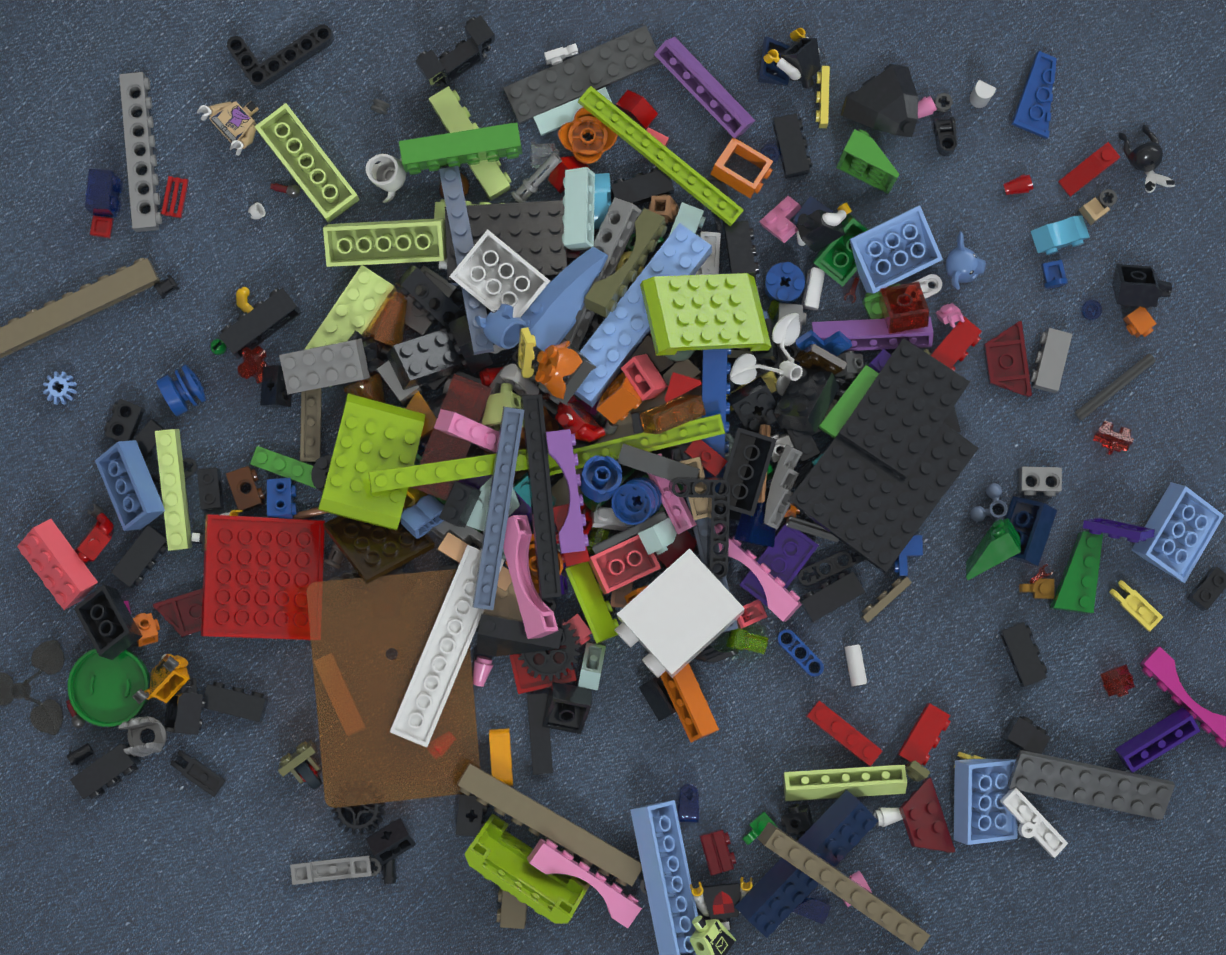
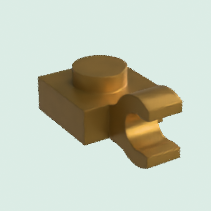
M1034 578L1033 584H1019V592L1033 593V599H1054V579Z

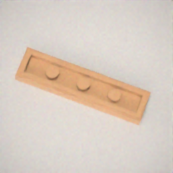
M448 532L438 550L460 563L468 544ZM502 566L497 587L506 592L512 583L509 569Z

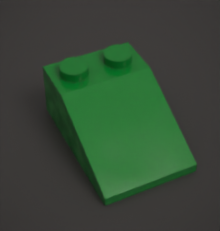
M850 213L842 221L845 235L822 248L813 261L815 265L842 287L857 271L849 239L869 230Z
M1008 518L1005 520L1000 519L993 523L992 527H990L966 561L967 580L1021 552L1020 536Z

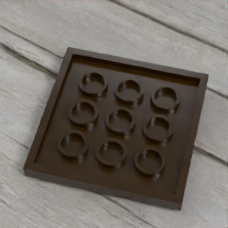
M337 516L323 524L325 531L366 584L435 548V543L427 533L416 539L401 524V519L397 530L343 516Z

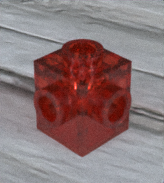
M1127 664L1100 674L1108 696L1117 694V697H1122L1129 694V689L1135 687Z

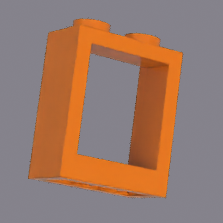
M732 138L715 163L710 175L751 199L753 194H758L763 187L762 180H767L773 170L770 167L773 160L738 139ZM733 153L762 169L754 183L725 167Z

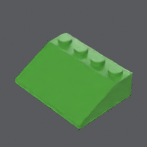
M854 129L836 168L889 194L899 176L898 171L873 138L869 137L870 135L867 132Z

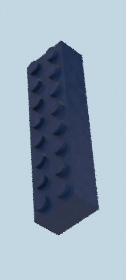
M846 790L807 830L798 842L835 867L874 827L878 820L854 795ZM781 858L741 899L735 908L768 938L819 883Z

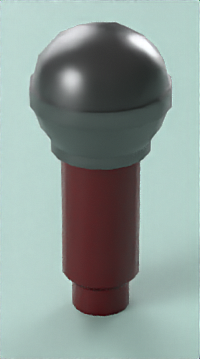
M271 183L270 189L286 193L291 198H296L300 194V188L295 184L286 186Z
M67 700V708L72 716V726L77 729L82 728L86 720L77 714L70 700Z

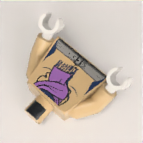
M235 101L233 103L224 102L208 107L202 105L198 109L197 113H204L201 120L205 121L208 116H211L209 118L210 121L230 141V150L233 148L237 149L236 155H240L242 149L253 143L256 133L254 126L257 124L251 116L259 109L252 101L243 108Z

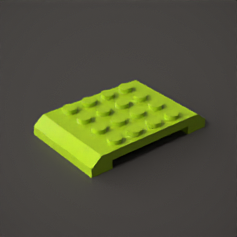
M748 273L654 276L643 280L640 284L656 356L675 355L677 351L750 348V351H767L771 348L754 276Z
M348 393L318 510L397 530L408 487L371 492L368 472L413 466L426 414Z
M492 813L465 852L469 866L481 873L487 880L497 884L503 891L509 892L518 901L527 904L536 913L543 915L553 923H568L590 884L568 874H545L529 864L527 857L533 849L505 831L509 824Z

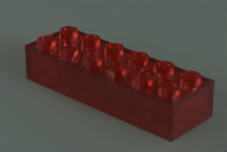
M454 374L440 410L456 412L479 423L492 388ZM433 426L419 465L466 458L471 442L448 435L435 429ZM457 480L410 488L447 501Z

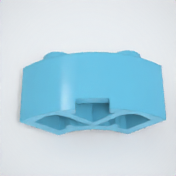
M609 173L595 174L594 229H600L611 205Z
M1082 215L1046 224L1031 231L1037 252H1046V255L1058 252L1057 249L1071 244L1072 247L1084 244L1083 240L1090 238Z

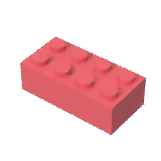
M52 519L33 527L17 546L63 610L80 602L98 583Z

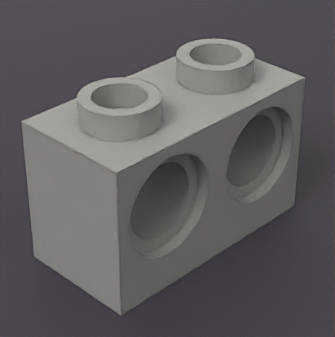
M1019 468L1018 492H1024V496H1036V493H1044V496H1056V493L1062 491V468ZM1028 476L1032 477L1035 481L1033 487L1026 484ZM1047 477H1051L1054 480L1053 487L1046 485Z

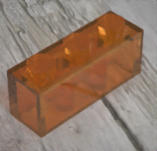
M688 394L640 413L644 433L660 434L704 416L706 412L702 396Z

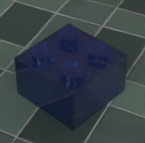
M89 169L85 208L92 215L116 217L117 212H120L121 202L118 200L119 193L122 192L123 183L112 170Z

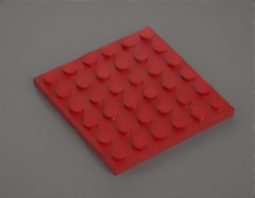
M207 514L205 522L201 636L321 640L325 531L323 524L325 521Z

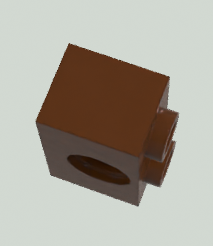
M246 466L226 473L238 510L245 512L264 505L263 499H265L262 488L257 486L256 481L259 479L255 469L252 470L251 467ZM246 483L251 484V491L244 494L242 492L243 485Z

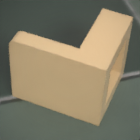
M1096 197L1079 209L1090 226L1110 210L1109 207L1104 209Z

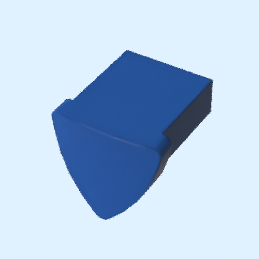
M1062 260L1042 264L1045 288H1056L1068 284Z

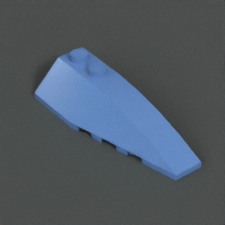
M595 247L587 250L560 272L521 316V319L526 322V327L529 328L531 335L535 336L536 347L533 348L538 351H545L550 345H559L576 322L575 317L578 311H581L584 306L585 296L591 289L594 279L598 278L608 258L606 253Z

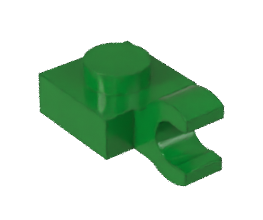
M763 811L749 824L752 830L742 838L743 841L749 845L761 834L768 822L776 826L775 823Z

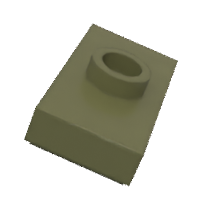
M917 761L905 764L907 776L916 782L926 779L930 774V771Z

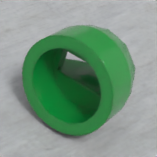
M215 339L211 342L210 349L215 355H222L226 352L227 346L221 339ZM221 342L222 344L214 350L213 348Z

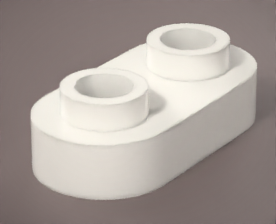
M927 275L907 285L904 290V297L910 303L920 302L937 294L942 288V280L937 275ZM929 282L934 283L935 287L933 289L928 287ZM910 291H916L917 296H911Z

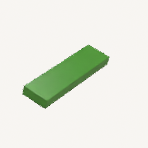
M865 365L819 425V428L833 438H836L879 373Z

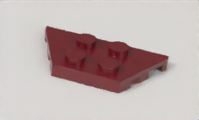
M1018 321L984 344L989 384L1031 397L1032 391L1022 321Z
M203 588L153 604V607L182 637L201 631Z
M927 778L918 790H915L910 795L909 800L905 801L899 808L911 846L954 853L956 851L932 779Z

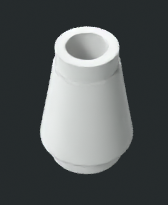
M898 807L878 808L873 813L874 817L878 820L876 825L881 827L902 820Z

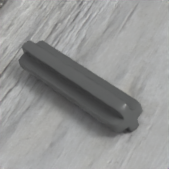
M791 515L786 519L787 527L834 542L839 541L838 538L819 524Z

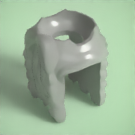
M154 717L131 718L130 721L119 725V729H128L130 748L123 749L126 754H131L134 757H145L163 750L167 740V732L162 722ZM143 730H153L155 740L144 744L141 740Z

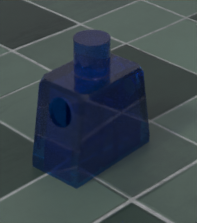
M767 501L757 503L754 516L741 514L734 540L774 547L775 528L764 523Z

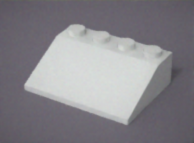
M488 229L449 276L491 311L498 310L501 304H508L514 307L513 318H521L551 282Z

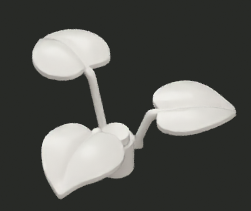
M792 313L782 317L773 328L772 340L775 343H780L781 350L788 358L787 361H783L780 364L779 369L756 364L755 356L745 353L734 362L730 372V380L735 384H748L756 378V368L777 372L782 375L777 380L776 389L783 396L790 381L798 380L803 372L802 368L794 363V358L790 356L784 345H792L799 337V314Z

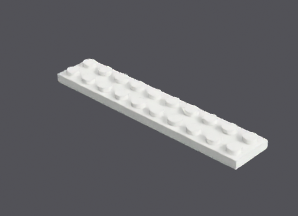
M467 545L390 730V733L424 747H428L479 624L481 614L484 612V609L472 607L481 550ZM501 559L500 571L504 564V559Z

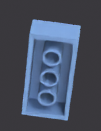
M136 440L119 441L95 460L124 531L143 529L165 512Z

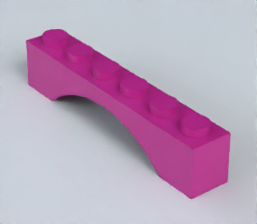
M1160 646L1155 647L1140 663L1143 667L1142 672L1149 678L1153 677L1157 681L1156 685L1165 692L1167 690L1172 695L1171 699L1178 706H1184L1187 709L1186 711L1193 716L1194 720L1197 719L1201 723L1200 727L1209 734L1211 732L1216 737L1215 741L1222 748L1226 747V716L1212 713L1197 704L1180 683L1176 672L1175 660Z

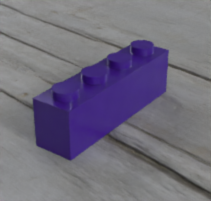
M1182 707L1115 748V751L1123 765L1133 773L1200 732V729L1193 716Z

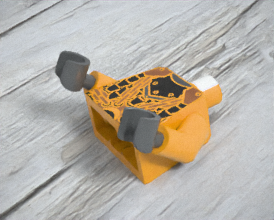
M164 654L161 657V661L151 672L150 688L144 691L140 689L132 697L138 704H141L145 699L149 700L154 697L167 703L190 679L187 671L188 661L179 655Z

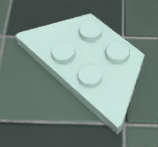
M492 477L479 489L481 494L466 526L484 531ZM513 488L508 517L520 506Z

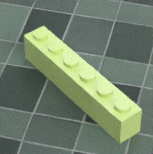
M449 86L429 98L431 106L447 132L453 133L478 129L477 124H472L469 120L471 115L465 106L461 107L458 101L461 99L456 90L451 91ZM482 160L479 164L469 165L490 201L511 189L509 183L512 181L506 172L502 173L500 170L501 163L499 160L495 162Z
M180 430L155 431L162 501L165 509L164 519L168 551L188 549L192 547Z
M905 765L784 772L785 801L839 798L846 790L855 797L906 794L907 777Z

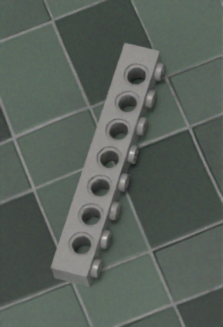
M143 72L119 74L132 229L135 232L159 230V224H162L161 212H158L157 205H160V195L156 193V186L159 185L158 175L154 172V166H157V158L153 154L152 147H155L154 135H151V128L154 127L153 117L149 114V109H152L151 97H148L147 91L150 90V80L146 78ZM135 91H141L138 98H132V94ZM142 110L140 117H134L135 111ZM144 129L142 136H135L137 130ZM140 148L146 149L144 155L137 156V151ZM142 167H147V173L139 175V170ZM148 186V193L144 195L140 194V190L143 187ZM144 206H151L149 213L142 214Z
M614 197L612 204L609 206L608 213L594 240V247L606 253L608 258L598 278L594 279L592 286L595 282L614 274L635 228V221L642 212L633 203ZM585 299L582 310H579L575 317L576 322L564 337L577 350H579L595 315V312L586 309Z

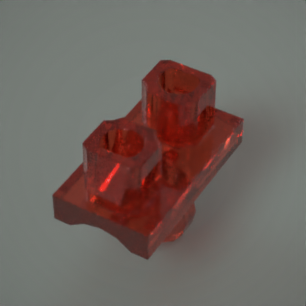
M260 346L255 347L253 350L245 347L242 350L244 362L237 368L238 375L245 379L253 376L256 382L260 383L262 382L263 366H267L266 362L262 360L266 357V351Z
M1104 421L1095 433L1093 440L1102 443L1101 447L1107 448L1106 454L1110 456L1113 451L1119 453L1121 450L1127 451L1134 440L1131 437V429L1121 427L1117 433L1112 431L1113 424L1111 422Z

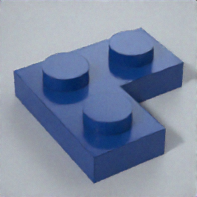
M810 330L796 339V345L801 350L815 344L835 356L852 347L851 340L841 331H837L830 337L822 340L816 333Z

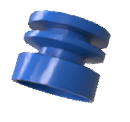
M187 364L182 366L184 376L178 369L175 370L177 378L175 381L168 374L156 380L165 401L177 417L188 411L186 401L189 400L195 407L198 406L195 396L202 403L207 401L199 378Z
M636 477L621 485L613 494L611 499L612 509L615 516L621 522L628 525H637L646 521L660 509L662 494L658 485L653 480L646 477Z

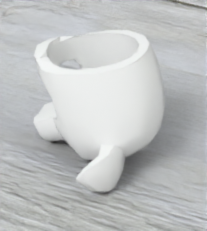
M379 154L369 159L366 164L368 178L377 187L388 191V197L383 203L390 202L395 197L396 191L403 186L406 180L402 159L400 158L399 160L388 154Z

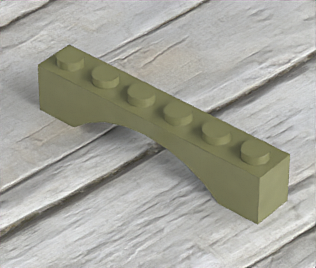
M643 209L635 221L636 241L629 259L614 274L593 284L584 298L586 309L606 318L610 312L616 309L617 301L626 294L627 286L635 280L640 266L643 267L645 265L650 251L653 252L655 250L658 239L665 235L667 230L665 217L648 209Z

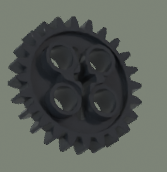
M555 616L557 627L563 629V640L560 645H566V649H554L550 651V654L548 650L522 653V656L518 658V660L525 661L522 667H529L527 673L535 672L534 678L541 674L542 680H545L546 676H548L549 680L552 681L554 675L561 679V672L567 676V668L570 670L575 669L572 662H579L575 656L581 655L580 652L576 651V648L582 646L581 644H576L580 636H573L576 629L570 631L571 623L563 625V618L557 622ZM557 652L564 654L565 659L562 663H558L555 660ZM540 653L544 656L545 661L543 664L536 663V654Z

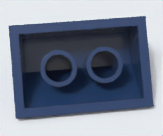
M1013 496L1005 519L1008 518L1020 536L1021 552L1011 557L1012 559L1039 566L1057 513L1056 509L1042 502Z

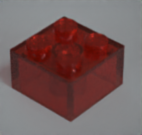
M919 282L880 289V307L889 334L928 327L929 309Z

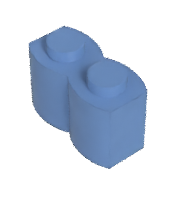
M432 494L423 496L416 505L403 510L401 524L418 539L429 532L432 527L444 521L439 518L444 505Z

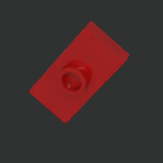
M701 439L692 441L684 451L691 459L701 457L703 469L713 477H716L728 462Z

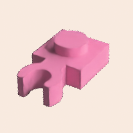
M953 303L946 304L939 311L935 312L937 318L945 325L949 323L951 327H955L954 323L957 321H965L960 309Z

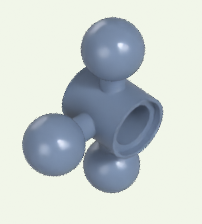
M992 483L986 489L987 496L993 501L989 509L975 506L970 512L971 518L976 522L983 521L986 516H990L995 521L1003 520L1006 516L1007 505L999 500L1002 488L1000 485ZM1000 506L1004 512L1001 515H996L993 513L992 508Z

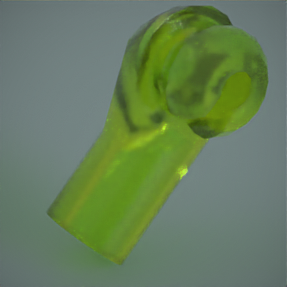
M776 300L771 301L767 310L769 318L772 320L779 310L780 302Z

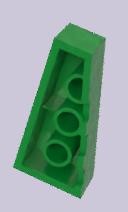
M1086 531L1078 534L1068 564L1063 572V577L1049 609L1085 614L1094 613L1103 534H1092Z

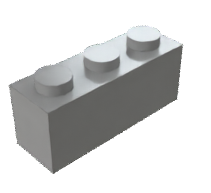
M1052 328L1046 330V333H1042L1040 344H1043L1041 352H1037L1035 363H1038L1037 369L1033 370L1030 380L1033 382L1032 388L1051 393L1059 391L1072 338L1071 333Z

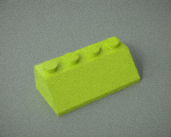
M579 563L566 568V573L596 644L617 636L618 634L615 629L619 626L617 619L612 620L609 613L613 611L609 600L604 601L603 592L599 583L596 582L595 574L589 563Z

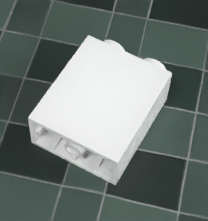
M689 548L617 613V617L622 623L615 631L630 648L638 641L649 652L642 661L657 678L665 671L673 678L744 614L745 609Z

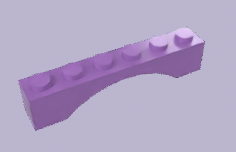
M570 429L546 432L548 454L561 468L569 490L568 513L558 533L560 554L586 551L585 546H589L588 535L583 533V526H586L585 514H581L580 506H584L583 495L578 493L581 479L580 474H576L575 466L579 465L578 456L573 454V446L576 445L575 434H571Z

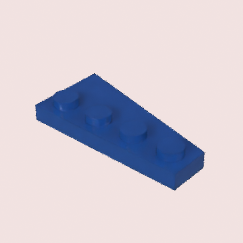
M1038 51L1011 125L1047 139L1049 138L1048 128L1051 121L1050 108L1053 101L1052 88L1055 81L1057 58Z

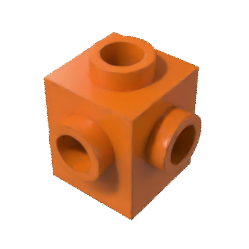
M152 613L136 615L133 620L142 634V637L137 640L138 646L141 647L158 642V630H160L158 620L153 619Z

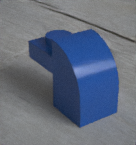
M914 535L897 557V560L894 561V572H897V577L908 576L907 557L923 555L922 535Z

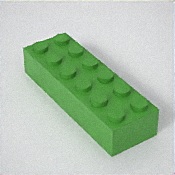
M517 122L399 141L402 165L405 172H409L411 175L419 174L421 170L426 169L438 171L441 167L445 166L460 167V164L464 163L476 165L482 160L495 162L501 157L514 159L522 154Z

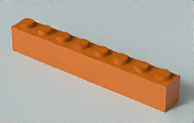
M647 586L635 589L624 596L627 604ZM688 663L673 678L665 671L661 675V679L690 743L718 731L719 728L690 664Z

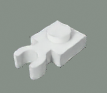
M572 44L565 48L560 47L545 52L546 64L556 65L561 63L566 57L577 55L578 48L576 44Z

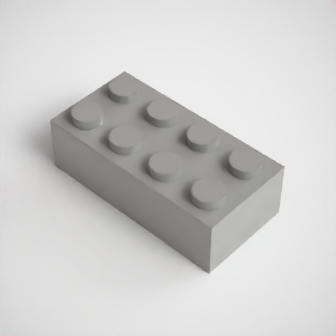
M362 338L279 355L287 394L370 378Z

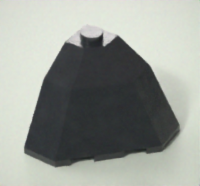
M889 64L884 68L885 71L878 76L871 77L862 84L863 87L856 92L852 91L845 97L841 116L893 135L913 136L918 120V95L907 66Z

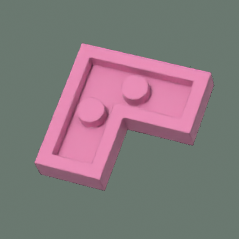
M787 196L759 222L762 227L785 243L798 231L796 225L789 220L799 212L801 206L791 197Z

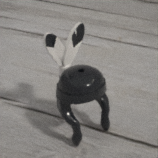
M1143 125L1142 131L1150 138L1151 142L1142 144L1133 151H1131L1130 142L1126 134L1119 132V138L1124 141L1123 149L1128 161L1137 170L1144 171L1147 175L1145 181L1146 192H1153L1156 188V183L1165 187L1175 186V182L1171 178L1155 174L1153 171L1162 162L1163 151L1159 145L1158 138L1149 130L1148 126Z

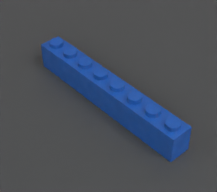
M731 348L702 350L701 418L721 413L725 434H729V422H726V414H730V402H726V394H730V382H727V374L731 372V362H727V355H731ZM725 434L701 439L724 459L725 453H729V441H725ZM727 463L721 469V471L718 473L716 477H713L710 473L703 469L705 477L723 479ZM721 483L716 484V493L719 492Z

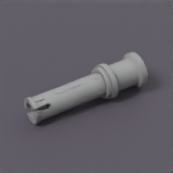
M552 153L529 179H524L522 181L523 184L511 193L514 199L519 203L526 202L532 193L537 192L541 182L562 162L561 158L557 154ZM548 165H550V167L541 176H539L542 173V171Z

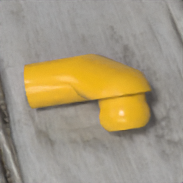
M242 287L236 292V304L244 313L247 312L248 314L254 308L248 303L247 299L250 290L247 287Z

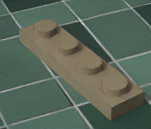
M322 388L301 392V462H316L321 457Z

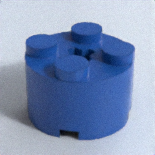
M782 262L774 265L768 271L764 281V291L767 297L776 304L794 303L802 294L805 286L803 272L791 262ZM782 280H783L784 282H785V281L788 282L787 287H786L785 285H783V286L780 285L781 282H782Z
M597 455L588 459L580 474L581 486L579 487L582 493L597 503L612 498L622 481V469L619 463L609 456Z

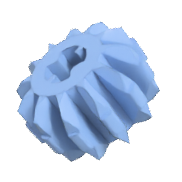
M62 371L60 375L58 372H54V378L48 375L47 379L50 382L43 383V386L48 387L43 393L47 394V400H53L55 405H58L60 401L65 405L67 402L66 398L70 401L73 400V397L70 396L71 393L77 394V391L72 389L77 386V383L71 382L73 376H67L66 372ZM59 384L64 386L63 389L61 388V392L56 390V388H59Z

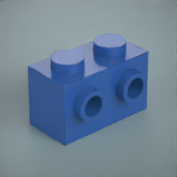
M291 478L267 479L268 518L294 519V515H297V504L294 503V497H297V487L293 485Z

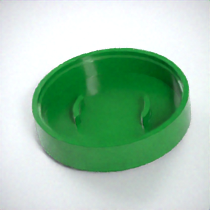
M92 649L81 656L74 664L68 678V696L74 710L87 722L103 727L119 726L123 722L130 721L131 718H136L145 708L148 702L147 699L138 704L132 696L140 689L143 691L149 689L151 680L143 661L131 651L126 649L115 659L110 660L100 657L96 649Z

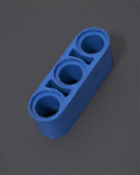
M786 629L778 633L777 643L807 675L815 677L823 672L824 666L821 660L794 632ZM783 633H788L791 636L789 644L782 643L781 636ZM798 647L805 650V656L802 659H798L795 656V650ZM811 662H816L819 665L817 673L810 672L809 664Z

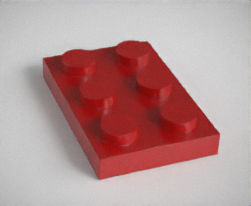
M560 645L559 649H566L567 646ZM557 652L555 660L558 663H562L565 659L564 654ZM538 653L535 656V661L538 664H543L545 658L542 654ZM522 654L509 655L518 694L551 687L552 682L565 684L577 681L575 671L568 668V675L566 676L561 672V679L554 675L552 681L549 680L548 676H546L545 680H542L541 674L534 678L535 672L527 673L529 667H522L525 661L518 660Z

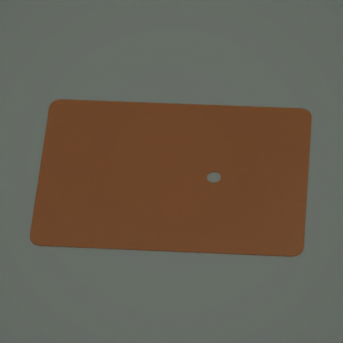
M457 569L385 575L368 584L362 578L314 582L308 586L307 602L324 797L328 806L338 808L464 794L459 791L460 786L457 785V782L468 763L480 769L470 646L428 747L390 733ZM389 648H394L398 652L394 660H389L386 657V651Z

